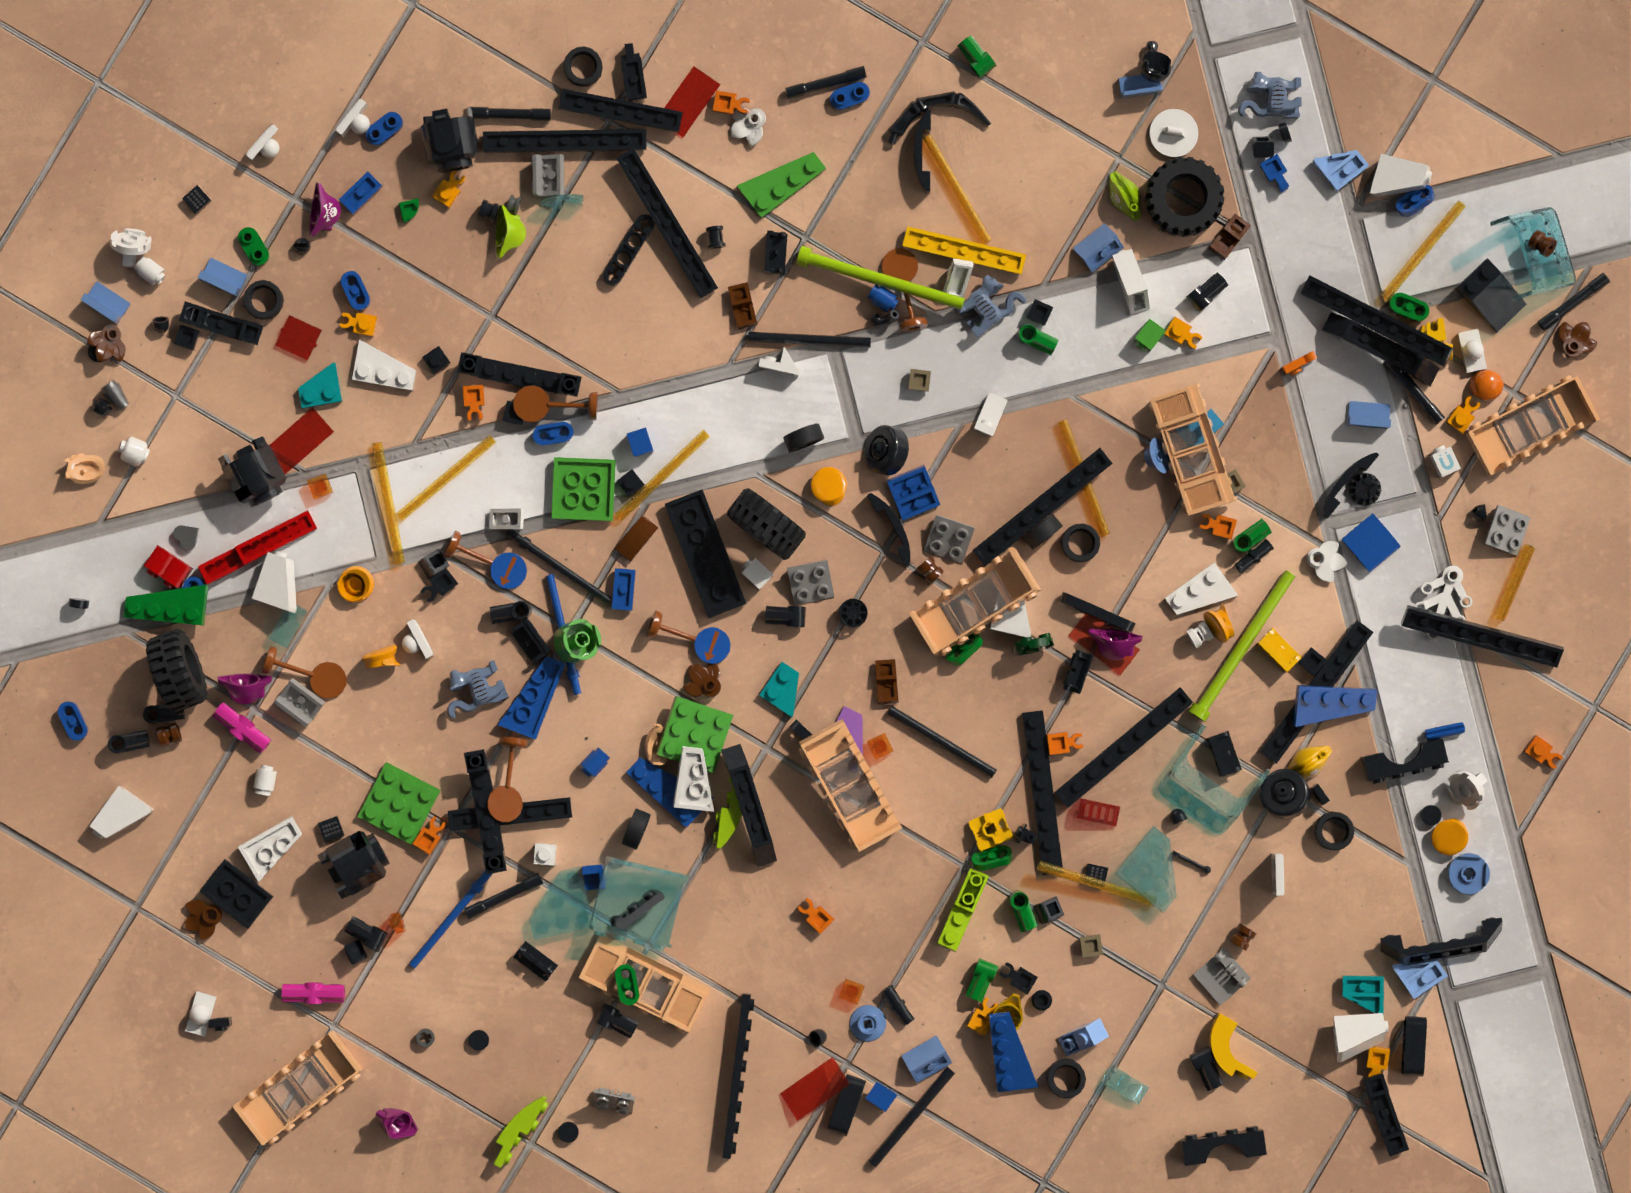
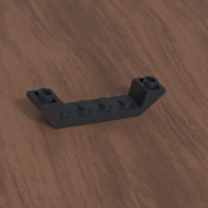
M1330 312L1322 328V331L1361 348L1411 374L1412 378L1431 387L1440 369L1421 355L1349 318Z
M461 352L457 370L458 373L520 387L533 385L540 387L545 392L578 397L582 379L581 376L541 370Z
M737 744L722 749V756L734 787L757 867L775 862L777 858L772 838L742 746Z
M485 750L466 752L464 757L476 809L486 875L507 871L500 823L490 815L487 809V800L489 794L493 791V785Z
M1491 917L1481 921L1482 936L1473 935L1465 939L1455 938L1447 942H1432L1428 945H1414L1404 949L1401 935H1387L1384 938H1380V950L1405 966L1487 952L1502 931V917Z

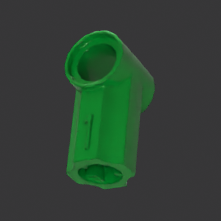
M972 35L957 45L979 78L996 67L994 60L986 51L982 50Z
M1024 325L1017 333V338L1022 344H1027L1050 356L1059 341L1032 325ZM1024 329H1029L1032 332L1030 340L1023 338L1022 331Z
M1261 518L1233 538L1231 542L1232 548L1237 553H1244L1270 535L1272 531ZM1239 538L1246 540L1247 546L1245 549L1238 547L1237 540Z
M1013 891L1009 896V903L1012 906L1020 931L1024 932L1034 929L1038 925L1028 896L1023 891ZM1022 895L1024 902L1021 905H1015L1013 901L1015 896Z
M979 958L966 996L982 1002L989 984L992 983L996 975L998 966Z

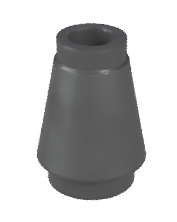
M112 380L101 388L103 391L102 395L119 411L129 404L119 382L116 383L115 380Z

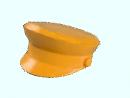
M823 467L816 471L811 480L813 495L828 506L837 505L843 500L847 482L842 472L833 467Z
M360 566L347 568L342 572L337 581V589L340 596L352 603L367 599L374 588V579L371 573Z
M1221 604L1219 610L1215 612H1204L1203 618L1207 626L1220 642L1226 643L1229 638L1234 636V629L1224 604Z
M395 644L371 651L362 656L366 668L401 665L395 660L397 652Z
M1455 818L1438 823L1431 836L1432 845L1436 851L1449 856L1461 852L1466 847L1469 838L1464 823Z

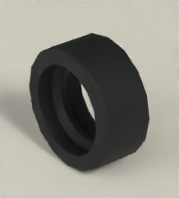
M585 46L576 47L571 50L565 57L563 64L568 80L580 87L591 86L596 83L601 77L603 70L602 60L598 53L592 48ZM587 55L593 59L595 70L590 77L581 79L573 74L571 64L575 57Z
M266 280L255 281L249 285L243 299L247 311L257 319L262 320L272 319L278 315L284 303L283 293L279 287ZM260 288L270 289L276 298L274 307L266 312L258 311L252 305V296Z
M815 423L785 435L783 439L788 452H795L822 441L824 435L819 423Z
M1051 514L1026 534L1023 539L1034 550L1063 525L1054 514Z
M1084 523L1075 524L1064 532L1061 539V548L1065 556L1070 560L1086 562L1094 558L1098 553L1100 537L1097 531L1090 525ZM1077 531L1087 532L1092 538V548L1085 555H1077L1069 547V538Z
M635 809L622 840L623 845L637 850L651 814Z
M1332 811L1318 818L1314 834L1322 847L1337 851L1344 849L1351 843L1355 829L1353 822L1348 816L1341 812ZM1338 819L1344 823L1346 835L1342 841L1330 843L1323 837L1322 829L1328 820Z
M1066 1058L1054 1062L1048 1069L1046 1077L1048 1087L1052 1093L1066 1099L1081 1093L1086 1082L1085 1071L1081 1065L1074 1060ZM1065 1066L1073 1068L1078 1074L1077 1085L1067 1091L1059 1089L1054 1082L1056 1071Z

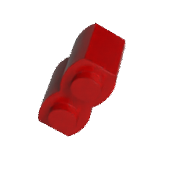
M158 545L144 564L148 568L146 571L154 578L160 576L164 579L163 584L171 589L175 587L180 589L193 570L191 566Z

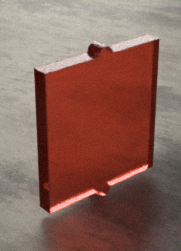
M289 315L284 328L280 329L281 334L275 346L308 361L314 347H317L316 343L322 330Z

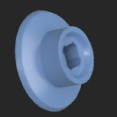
M1153 438L1149 443V449L1144 451L1145 462L1149 468H1156L1161 473H1167L1169 470L1168 463L1170 462L1169 455L1164 453L1163 442L1158 438Z
M863 1005L852 1013L849 1021L850 1030L861 1041H875L882 1036L886 1029V1018L879 1008L872 1005ZM870 1019L872 1027L865 1028L863 1021Z

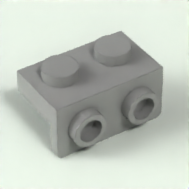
M533 155L531 169L533 171L531 187L533 195L539 197L565 196L564 155Z
M292 678L280 696L275 699L274 704L281 711L292 716L297 723L307 727L315 719L325 702Z

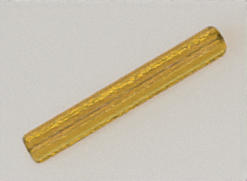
M1525 544L1494 615V618L1500 621L1506 619L1535 551L1533 546Z

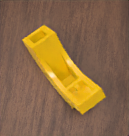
M1218 1012L1209 1034V1045L1214 1060L1230 1076H1233L1235 1070H1238L1237 1075L1246 1080L1249 1077L1255 1079L1258 1072L1236 1060L1230 1051V1038L1238 1023Z

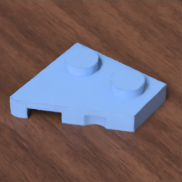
M1358 150L1321 158L1318 157L1313 160V163L1336 192L1369 167V164Z
M1438 960L1408 966L1401 963L1391 966L1413 999L1448 977Z

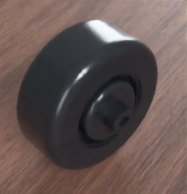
M881 425L875 428L867 438L864 448V459L867 467L874 473L886 476L899 472L904 466L909 452V442L906 434L901 429L889 425Z
M1275 770L1261 784V803L1267 812L1275 818L1282 820L1296 818L1309 805L1311 797L1309 785L1304 777L1294 770Z

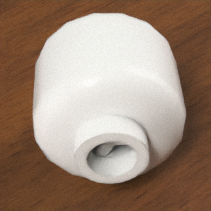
M132 436L126 441L122 440L118 448V452L121 453L120 459L136 467L145 463L150 451L147 448L146 442Z

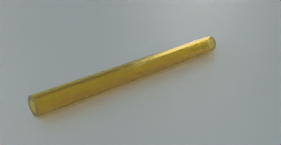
M931 134L923 138L926 147L982 244L990 242L992 239L934 138Z
M1456 202L1382 292L1381 296L1385 300L1389 301L1466 208L1462 202Z
M1065 419L1057 423L1075 468L1083 460L1068 420ZM1090 482L1082 489L1100 537L1110 534V531Z
M702 430L615 515L623 521L710 436Z
M491 435L486 437L396 513L402 521L492 447L496 443Z
M382 442L373 443L372 446L395 564L405 563Z
M1040 861L1037 867V871L1154 907L1156 897L1043 861Z

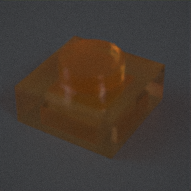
M326 473L307 480L314 500L334 493Z
M885 733L866 741L875 760L894 751Z
M401 911L392 913V918L389 919L392 931L396 930V934L406 931Z
M845 978L839 998L858 1005L865 985Z

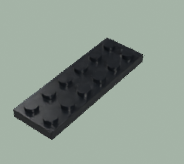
M703 489L665 503L666 510L708 618L747 604Z

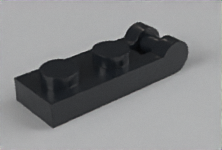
M656 889L647 891L643 894V898L640 901H635L628 905L627 910L620 916H612L610 918L611 926L618 929L626 928L662 901L665 896Z

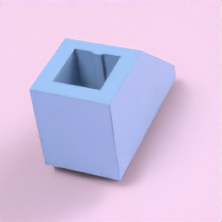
M1099 1018L1058 1037V1040L1066 1056L1098 1044L1109 1037Z

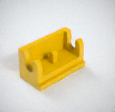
M1437 318L1436 321L1432 322V327H1430V322H1427L1426 328L1425 325L1421 327V332L1441 342L1447 340L1444 318Z
M1271 628L1256 643L1285 673L1301 659V656L1274 628Z

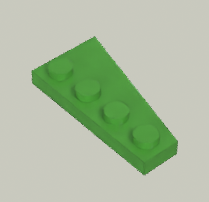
M812 152L737 185V188L758 215L763 218L822 173L826 167L816 154Z

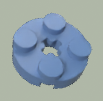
M1464 853L1455 857L1448 868V879L1452 887L1464 894L1479 892L1487 885L1490 878V870L1487 863L1479 855ZM1467 868H1471V871L1474 872V876H1471L1469 880L1463 875Z

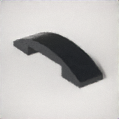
M926 110L917 129L914 144L915 170L925 194H930V171H922L923 133L931 132V110Z
M186 301L179 318L180 322L254 345H258L264 327L263 325L232 317Z
M1375 452L1359 459L1338 477L1326 498L1322 516L1324 519H1328L1341 503L1335 496L1358 468L1363 472L1367 471L1379 456L1378 453Z
M872 493L868 494L867 497L875 512L885 511L903 546L896 550L906 567L910 566L909 542L900 520L883 500Z
M1383 1073L1364 1078L1363 1082L1371 1108L1389 1156L1409 1150Z

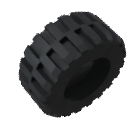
M1177 157L1174 160L1165 162L1154 172L1146 187L1145 202L1147 204V212L1152 217L1151 220L1160 227L1159 229L1167 231L1173 236L1181 235V237H1188L1189 235L1194 236L1207 230L1215 222L1222 211L1225 197H1223L1224 186L1221 185V178L1219 174L1216 175L1215 169L1211 165L1207 166L1204 164L1205 161L1201 159L1199 161L1195 160L1194 157ZM1180 178L1194 180L1200 185L1204 194L1201 208L1189 216H1181L1174 213L1166 203L1165 195L1168 186Z
M749 488L744 489L727 510V517L783 560L791 557L806 536V532L800 526Z
M175 629L150 638L146 644L147 662L149 663L150 673L152 674L157 691L167 708L178 712L203 703L207 698L205 675L198 659L199 657L186 633Z

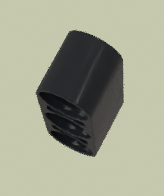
M1405 1016L1401 1072L1404 1076L1423 1077L1427 1034L1426 1017Z
M846 1074L827 1130L845 1137L847 1136L866 1080Z

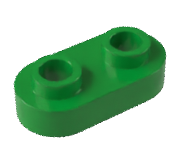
M251 227L243 228L238 234V241L254 265H265L269 260L270 254L255 229ZM246 234L252 235L250 241L245 240ZM258 251L262 252V256L259 259L255 257V253Z
M1396 293L1390 298V309L1399 315L1417 322L1423 321L1429 315V306L1424 301L1405 293ZM1397 300H1401L1403 302L1402 307L1396 306ZM1415 308L1421 309V315L1415 314Z
M971 634L968 636L969 640L961 645L956 644L951 647L952 651L946 654V659L953 666L962 665L982 646V637L979 634Z
M1006 845L992 847L982 852L980 850L972 855L973 867L979 871L1005 866L1013 860L1012 850Z
M622 964L615 971L619 999L625 1005H633L639 999L636 972L631 965ZM627 970L629 976L627 978L622 977V971ZM626 991H632L633 996L627 998L625 996Z

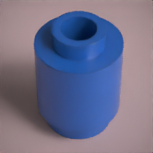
M876 284L867 297L871 300L872 304L886 313L888 310H894L899 302L896 300L898 295Z
M598 747L596 750H592L580 763L583 766L580 770L589 778L592 775L596 777L608 764L607 761L610 757Z

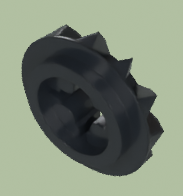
M1360 473L1353 477L1348 489L1351 499L1355 503L1364 506L1376 502L1382 491L1380 481L1369 473ZM1362 482L1366 486L1373 485V487H1371V489L1368 490V495H1366L1365 492L1357 493V491H1360V489L1362 488Z

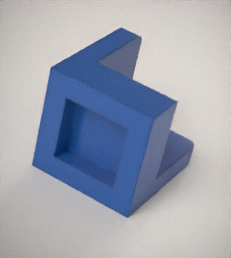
M646 427L627 433L634 457L654 452Z
M603 864L582 866L585 890L606 889Z
M876 1082L865 1096V1099L886 1112L896 1098L897 1093Z

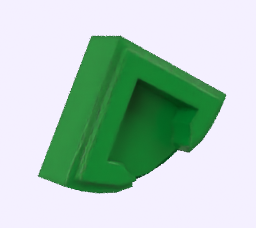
M419 198L399 203L403 223L409 222L416 216L419 210Z

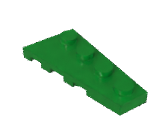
M209 585L126 597L124 617L204 626Z

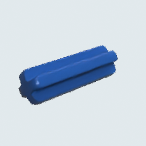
M1459 722L1426 729L1425 738L1426 740H1433L1464 733V723Z

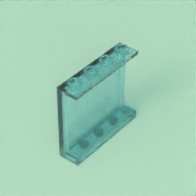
M606 856L589 928L595 930L594 934L606 937V933L614 935V939L621 941L630 938L634 939L633 943L645 946V943L648 942L653 944V948L664 950L665 947L671 948L672 945L669 942L683 884H687L688 875ZM656 889L665 896L662 901L626 928L618 929L611 926L610 918L612 916H620L627 910L628 905L635 901H640L643 898V894L647 891Z

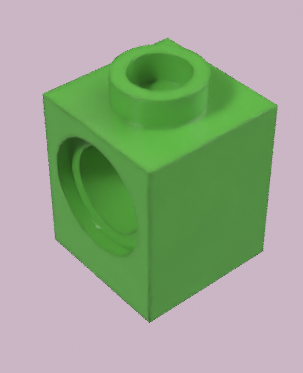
M1149 319L1134 338V341L1137 342L1135 346L1143 352L1146 350L1150 352L1166 330Z

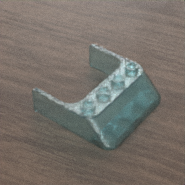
M1552 207L1513 214L1490 222L1491 226L1511 223L1514 226L1526 261V268L1532 281V290L1512 297L1513 301L1545 294L1575 284L1574 268L1558 215ZM1537 230H1541L1547 237L1557 240L1556 248L1549 257H1544L1539 254L1538 250L1534 251L1528 247L1530 237Z
M1201 724L1160 782L1158 790L1162 797L1216 834H1222L1239 817L1270 771L1268 769L1263 770L1245 798H1237L1192 767L1187 760L1188 752L1206 728L1204 724Z

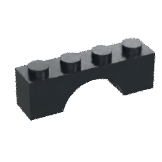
M1443 738L1420 743V748L1415 758L1405 764H1397L1390 761L1383 752L1361 757L1366 781H1372V784L1384 782V778L1392 776V779L1405 777L1404 773L1412 771V775L1423 773L1424 768L1431 766L1432 770L1444 768V763L1449 762Z
M1258 1126L1246 1127V1131L1239 1132L1237 1128L1227 1129L1225 1134H1217V1131L1206 1132L1205 1136L1197 1137V1134L1185 1135V1139H1180L1183 1163L1185 1166L1206 1163L1209 1153L1215 1147L1222 1144L1237 1146L1246 1158L1267 1155L1264 1130L1262 1128L1258 1129Z

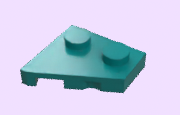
M335 362L298 388L302 409L343 402Z
M781 662L759 696L793 717L799 672Z
M1342 975L1343 997L1376 1014L1383 1013L1384 1016V976Z

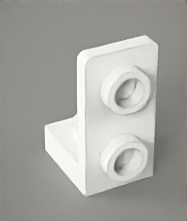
M989 393L973 430L992 438L1007 404V399Z

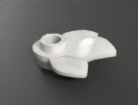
M757 108L747 109L749 111L748 114H742L735 110L732 117L736 122L731 127V137H746L751 147L756 145L763 136L762 126L766 122L765 113ZM754 115L758 116V120L756 122H753L752 120Z
M1334 541L1324 542L1320 548L1312 549L1307 555L1308 564L1315 568L1317 576L1326 582H1333L1334 571L1340 570L1347 565L1345 558L1336 553L1339 543ZM1314 555L1320 556L1319 562L1313 560Z

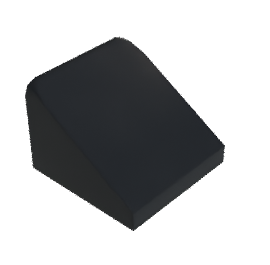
M1271 136L1251 138L1254 158L1274 156V142Z
M439 548L418 561L428 579L450 566Z
M1057 896L1034 905L1041 924L1048 923L1064 915Z
M360 940L344 946L351 964L354 965L367 958Z

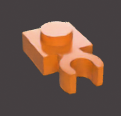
M716 91L713 112L734 115L736 109L742 114H748L749 111L742 109L741 106L743 103H750V100L745 97L737 100L736 93Z
M1314 351L1281 367L1284 375L1290 373L1293 376L1302 371L1301 366L1315 360L1317 357Z
M484 385L463 386L464 407H470L467 413L468 420L472 421L471 415L475 412L479 414V420H482L483 413L479 406H485Z
M1202 514L1201 517L1208 519V524L1206 526L1200 524V529L1212 528V535L1232 540L1237 523L1236 519L1217 514L1214 520L1210 515Z
M1067 732L1046 734L1048 754L1069 753V746L1076 749L1083 748V744L1077 745L1075 743V739L1082 737V734L1075 733L1070 738H1068Z
M1537 735L1534 736L1524 751L1540 764L1546 760L1548 766L1556 769L1557 766L1552 763V759L1554 757H1557L1559 760L1563 759L1560 754L1551 753L1550 751L1553 746Z
M436 816L430 820V828L428 829L423 826L413 842V845L431 855L441 839L437 832L443 830L446 826V823L443 822L440 827H436L434 825L437 819Z
M806 898L805 900L809 903V908L803 909L801 906H798V909L801 913L809 915L806 921L821 934L834 921V918L820 905L815 909L813 902Z

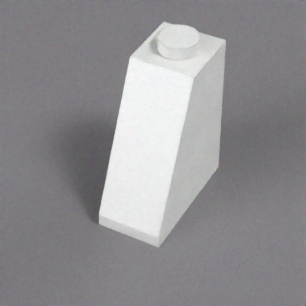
M1381 154L1370 194L1372 197H1382L1425 189L1426 183L1429 184L1432 178L1430 167L1426 164Z
M1132 249L1122 250L1112 255L1114 267L1130 315L1150 309L1148 290Z
M277 550L275 554L268 552L252 599L296 613L294 562L287 559L288 554Z
M999 590L994 611L1007 604ZM1025 601L1019 604L1020 607L1011 613L1007 611L1002 614L1003 618L998 622H991L990 629L1021 637H1031Z
M118 786L89 827L94 829L92 833L101 839L103 837L110 838L148 816L154 809L122 786Z
M1383 1013L1334 1016L1333 1034L1337 1062L1349 1059L1384 1041L1385 1033H1388L1389 1029L1388 1021H1384Z

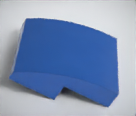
M924 465L886 480L902 520L940 505Z
M1373 513L1342 538V542L1369 573L1401 547Z

